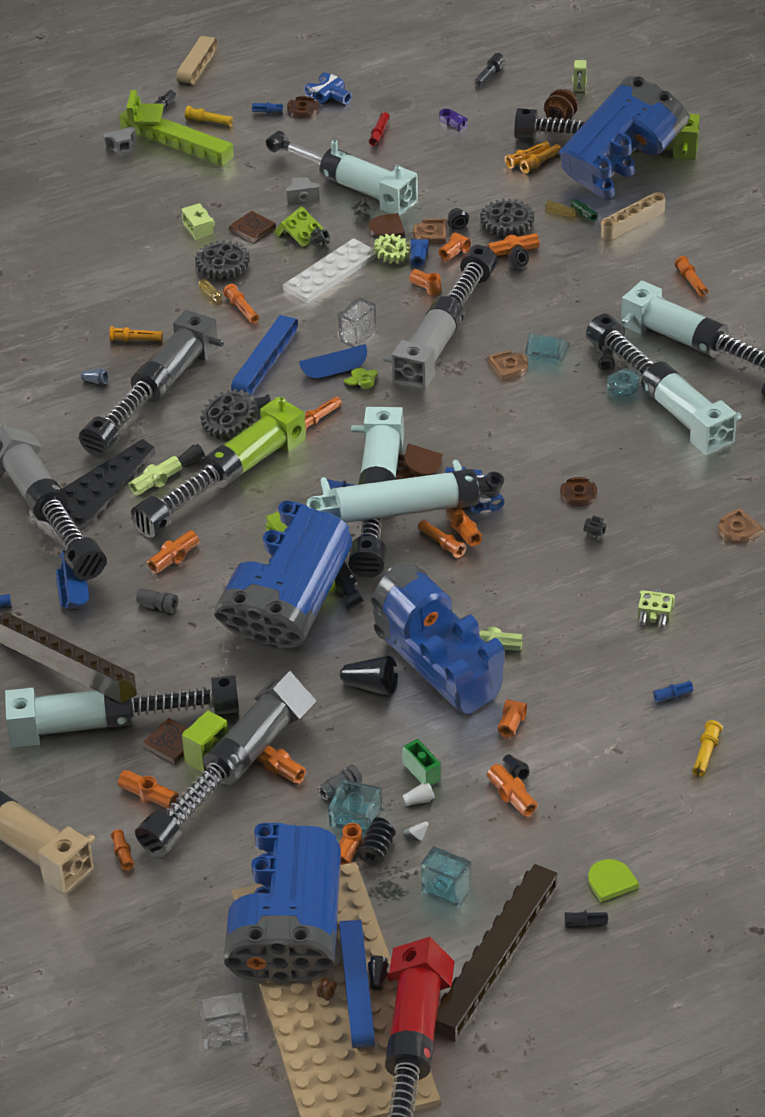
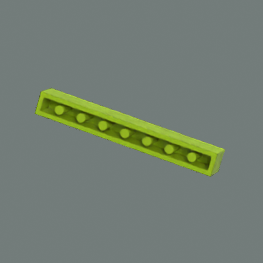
M127 109L119 115L120 129L133 126L136 135L209 162L224 166L234 157L233 143L164 118H161L160 124L156 125L128 124Z

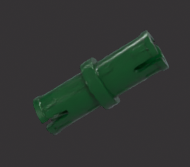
M576 198L571 200L570 208L576 210L581 217H586L591 222H595L598 219V213L590 209L589 205L581 203Z

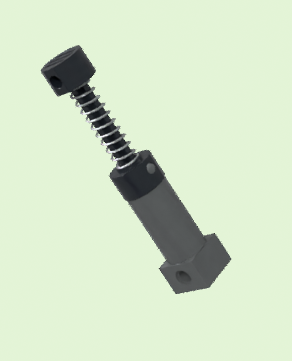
M185 310L173 322L174 334L131 377L132 389H130L129 393L122 398V401L118 402V405L114 406V409L105 418L100 416L94 417L80 431V444L88 453L97 457L105 456L119 441L120 435L118 431L136 413L146 401L157 402L196 358L206 361L218 346L222 347L224 345V341L217 337L216 319Z
M291 671L272 679L255 696L254 699L257 702L204 755L203 763L207 771H202V776L196 777L197 782H192V787H187V792L181 793L182 798H176L177 803H172V808H167L166 814L157 810L152 812L135 829V836L138 842L147 852L159 858L166 856L182 839V832L180 830L182 823H185L187 818L192 816V812H195L197 807H200L202 802L207 800V796H210L212 791H215L217 786L222 783L233 785L288 724L299 720L316 702L315 698Z

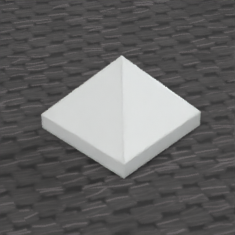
M426 821L404 830L403 834L422 841L429 824Z

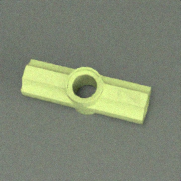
M176 456L167 459L157 466L151 464L145 468L142 475L129 482V488L137 496L153 486L162 487L168 477L182 469V464Z
M488 627L485 631L479 630L480 638L485 642L495 637L502 643L504 650L521 651L523 634L502 633L496 627Z

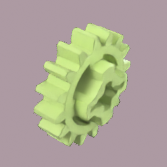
M385 234V237L380 235L379 239L376 238L373 250H375L374 254L378 255V259L383 258V262L388 260L390 264L392 262L399 264V260L404 262L405 259H408L411 249L409 247L410 243H407L405 238L400 239V235L395 237L394 234L391 236Z

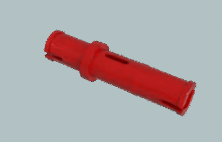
M386 112L380 114L375 128L371 131L369 139L371 146L375 147L378 145L379 140L384 135L383 131L390 119L389 114Z

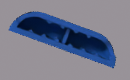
M364 344L299 361L301 370L312 378H321L360 367L365 362L367 347Z
M63 550L59 557L62 558L60 569H56L59 602L62 607L76 609L83 606L89 599L87 580L76 578L65 561L64 553L66 551Z

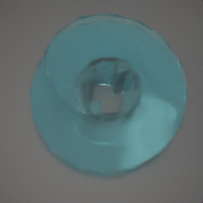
M630 368L615 372L607 378V390L615 396L631 395L639 387V375Z

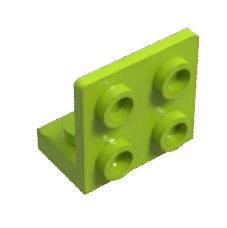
M131 90L127 104L128 124H160L164 105L141 103L137 90Z
M301 206L283 220L274 233L278 237L283 233L285 235L289 233L302 247H305L311 242L310 233L317 227H320L321 230L324 228Z

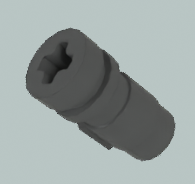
M141 588L136 595V602L143 604L145 608L154 610L158 608L160 611L173 614L178 607L179 599L175 594L160 593Z
M351 764L339 771L338 775L319 785L318 791L323 799L328 800L342 793L345 789H351L361 783L363 780L359 769Z

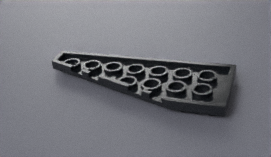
M141 439L62 488V491L68 498L66 512L79 531L93 524L98 519L97 515L100 512H104L107 508L106 505L119 495L128 484L131 476L134 477L137 474L138 468L141 465L144 466L155 453L154 446ZM29 508V514L36 519V517ZM38 520L40 523H42L44 526H46L48 529H50L52 532L56 534L55 530L52 528V525H50L49 522H42Z

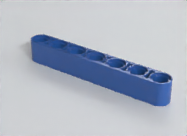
M280 315L234 377L231 384L232 392L234 389H237L238 392L243 389L244 393L247 391L250 395L253 393L297 331L298 319Z
M361 919L339 921L352 1048L375 1046L362 922Z

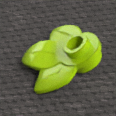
M356 368L351 371L352 376L343 381L348 385L359 384L363 389L374 386L378 371L375 369L367 371L364 368Z

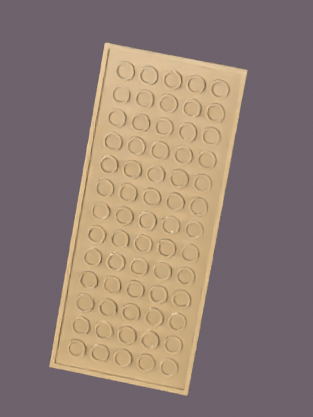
M357 862L340 865L335 964L332 970L325 976L305 984L298 983L297 981L283 984L270 981L259 983L299 1117H387L391 1114L389 1108L392 1106L390 1100L393 1098L391 1092L394 1091L392 1085L395 1082L393 1080L394 1076L385 1068L388 1039L391 1034L398 982L396 980L390 982L386 976L383 990L374 991L370 989L368 962L371 957H386L389 964H391V958ZM262 884L231 890L233 901L254 893ZM361 919L375 1046L352 1048L339 921ZM324 978H328L330 982L334 981L337 983L336 991L329 1001L325 1000L324 996H317V988ZM430 1071L427 1077L417 1081L418 1087L416 1089L417 1095L415 1096L414 1111L441 1105V1099Z

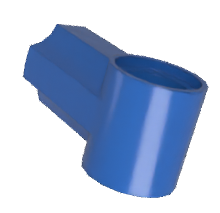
M411 239L410 264L415 268H421V266L425 265L429 249L428 239Z

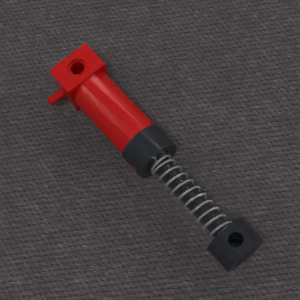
M431 937L394 947L392 951L387 979L390 982L396 980L398 987L385 1059V1068L394 1076L393 1080L395 1082L392 1085L394 1091L391 1092L393 1097L390 1100L392 1106L389 1108L391 1114L387 1117L391 1115L392 1117H409L410 1114L413 1117L414 1104L416 1102L415 1096L417 1095L416 1089L418 1087L417 1081L427 1077L431 1070L440 990L452 986L455 961Z

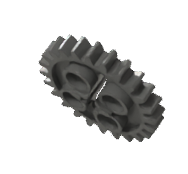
M511 198L508 201L502 199V202L496 200V203L490 202V206L485 205V208H482V212H480L482 227L486 228V231L491 230V234L496 232L497 236L503 234L504 237L507 234L513 235L514 233L519 235V232L525 233V230H530V227L533 226L534 211H532V207H529V204L524 205L523 201L518 203L517 199L511 201Z
M225 240L222 243L216 241V244L210 242V246L204 245V249L200 248L195 256L198 272H201L202 275L207 274V278L213 276V279L219 277L220 280L223 277L229 279V276L235 277V274L241 275V271H246L250 263L247 248H243V245L238 246V242L232 244V241L226 243Z
M228 389L226 394L221 391L219 397L214 395L215 399H209L210 404H205V410H201V424L205 432H208L210 436L214 435L216 439L219 436L224 439L226 435L230 439L232 434L237 436L239 431L242 432L244 428L250 427L249 423H254L253 418L257 417L256 412H258L255 399L248 391L244 393L243 389L239 392L237 389H234L233 392H230Z

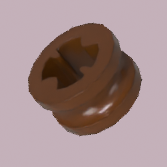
M328 978L322 979L317 988V996H324V999L329 1001L336 991L337 983L334 981L330 982Z

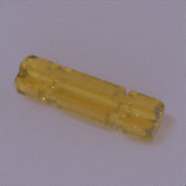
M551 200L545 203L546 210H553L555 213L566 215L570 218L576 215L575 208H568L566 205L555 203Z
M207 279L199 281V287L214 302L222 300V294Z

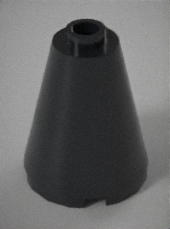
M382 656L346 664L340 670V679L343 680L345 685L391 696L390 693H394L397 686L398 673H394V667H397V663L393 656Z

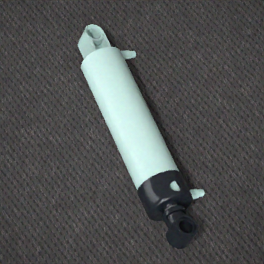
M458 460L453 461L455 471L449 473L330 489L326 478L323 477L320 479L323 495L310 497L307 500L306 506L333 514L345 523L441 509L476 506L482 495L493 498L497 497L504 484V477L499 472L494 471L489 472L486 477H477L472 469L462 470Z

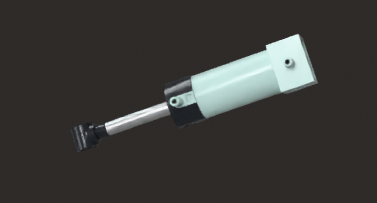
M276 131L266 139V146L271 152L275 153L278 150L283 152L286 150L320 164L319 172L322 178L379 200L380 209L388 213H399L400 216L418 201L417 173L402 168L399 165L395 166L393 171L374 165L338 149L337 140H332L331 148L324 155L289 142L286 134L282 131Z

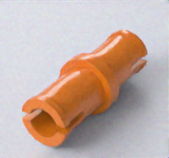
M114 830L110 834L115 846L114 853L119 858L121 869L130 870L135 865L130 854L131 847L126 842L123 830Z

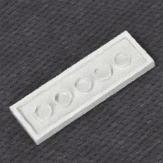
M353 238L284 283L283 290L308 304L376 259L378 255L374 254L375 250Z

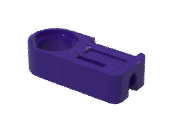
M451 109L439 111L440 122L455 127L457 131L468 127V118Z

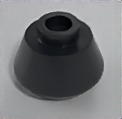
M460 208L452 209L448 213L447 223L451 229H463L469 222L468 213Z
M518 246L508 253L507 262L511 267L522 270L528 265L529 255L523 247Z

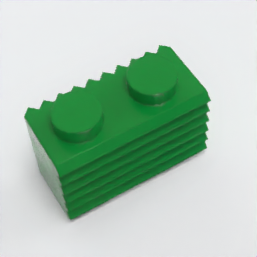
M416 739L402 747V763L421 784L429 783L432 786L441 781V762L434 757V754L429 752V749L420 742V739Z

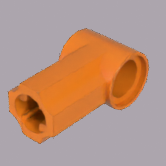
M455 232L451 235L449 242L438 250V253L442 260L447 262L460 251L463 253L467 252L471 246V240Z
M417 269L411 271L409 282L425 288L427 294L431 296L439 295L442 292L441 276L438 273L427 274Z
M506 699L503 707V716L497 727L498 733L502 737L510 738L515 735L520 721L525 719L527 703Z
M348 823L343 827V836L339 842L341 849L340 865L350 864L356 851L360 849L363 843L362 829L359 824Z

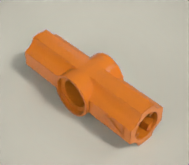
M537 233L520 237L509 235L502 241L487 244V247L495 253L496 257L508 255L513 248L518 246L523 247L525 250L540 247Z
M461 508L445 510L446 517L451 522L452 528L459 532L468 545L473 547L483 541L482 533L476 527V523L470 520Z
M190 530L174 542L171 540L166 541L162 545L161 551L147 560V566L151 572L157 574L173 562L176 564L182 562L186 553L200 543L196 533Z
M268 745L256 758V760L264 764L268 771L271 770L275 773L274 775L280 774L293 783L299 784L306 774V768L291 760L289 754L281 748L275 750Z
M494 764L491 766L489 771H487V778L498 788L502 800L505 803L511 802L523 816H531L538 808V803L526 792L522 780L518 777L513 778L502 765Z
M123 770L117 781L119 787L140 796V800L143 803L150 804L154 802L164 808L171 809V804L177 803L176 798H179V793L157 784L156 779L152 776L142 777L129 770Z

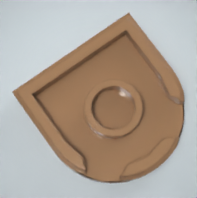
M424 219L421 223L414 225L413 236L415 239H428L429 243L446 244L447 219Z
M507 350L487 356V362L501 381L521 376L528 369V358L523 353H512V350Z
M738 508L720 519L718 533L728 542L745 543L763 534L764 528L741 508Z

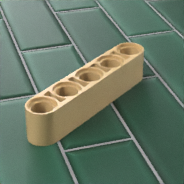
M200 36L179 67L176 75L177 82L194 84L216 51L217 38Z
M660 192L653 193L601 221V238L611 241L665 212V195Z

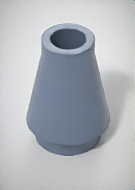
M103 368L83 370L81 379L82 381L102 386L108 383L109 373Z

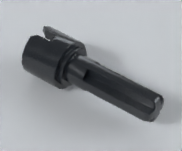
M495 53L488 60L487 67L475 79V85L481 87L494 72L498 73L506 65V60L501 61L503 58L501 53Z

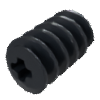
M376 817L372 820V824L358 851V856L362 861L367 863H381L384 861L393 837L396 835L395 828L386 819Z

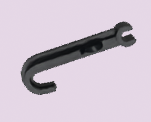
M344 561L335 579V585L337 586L336 591L338 594H345L344 599L350 609L364 602L359 591L355 589L358 585L357 579L353 577Z

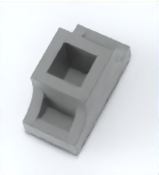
M134 127L104 133L103 141L106 151L113 150L117 155L133 152L132 145L136 143Z
M308 177L292 179V185L286 187L287 205L320 200L318 183L310 182Z

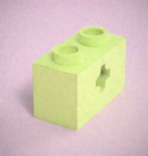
M200 203L181 209L183 223L195 240L214 234V219L210 218L207 210Z

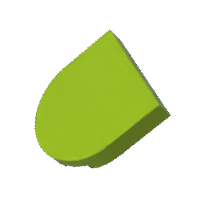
M605 859L598 861L589 870L588 883L600 903L639 889V882L630 869L618 860Z

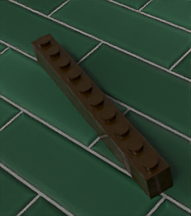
M10 613L0 615L1 644L120 703L137 695L134 673Z
M534 864L530 871L527 870L525 872L520 886L517 885L515 887L512 898L505 902L500 916L497 915L495 917L490 931L487 930L480 946L477 945L474 948L469 962L466 961L464 963L459 977L454 978L451 989L442 996L437 1011L436 1034L456 1042L556 890L558 882L557 872Z

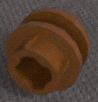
M566 89L553 91L544 103L547 119L551 117L554 120L557 117L558 120L563 118L564 121H567L569 118L571 121L578 110L576 95Z

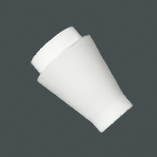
M422 783L402 795L406 807L431 802L430 800L435 799L429 783Z

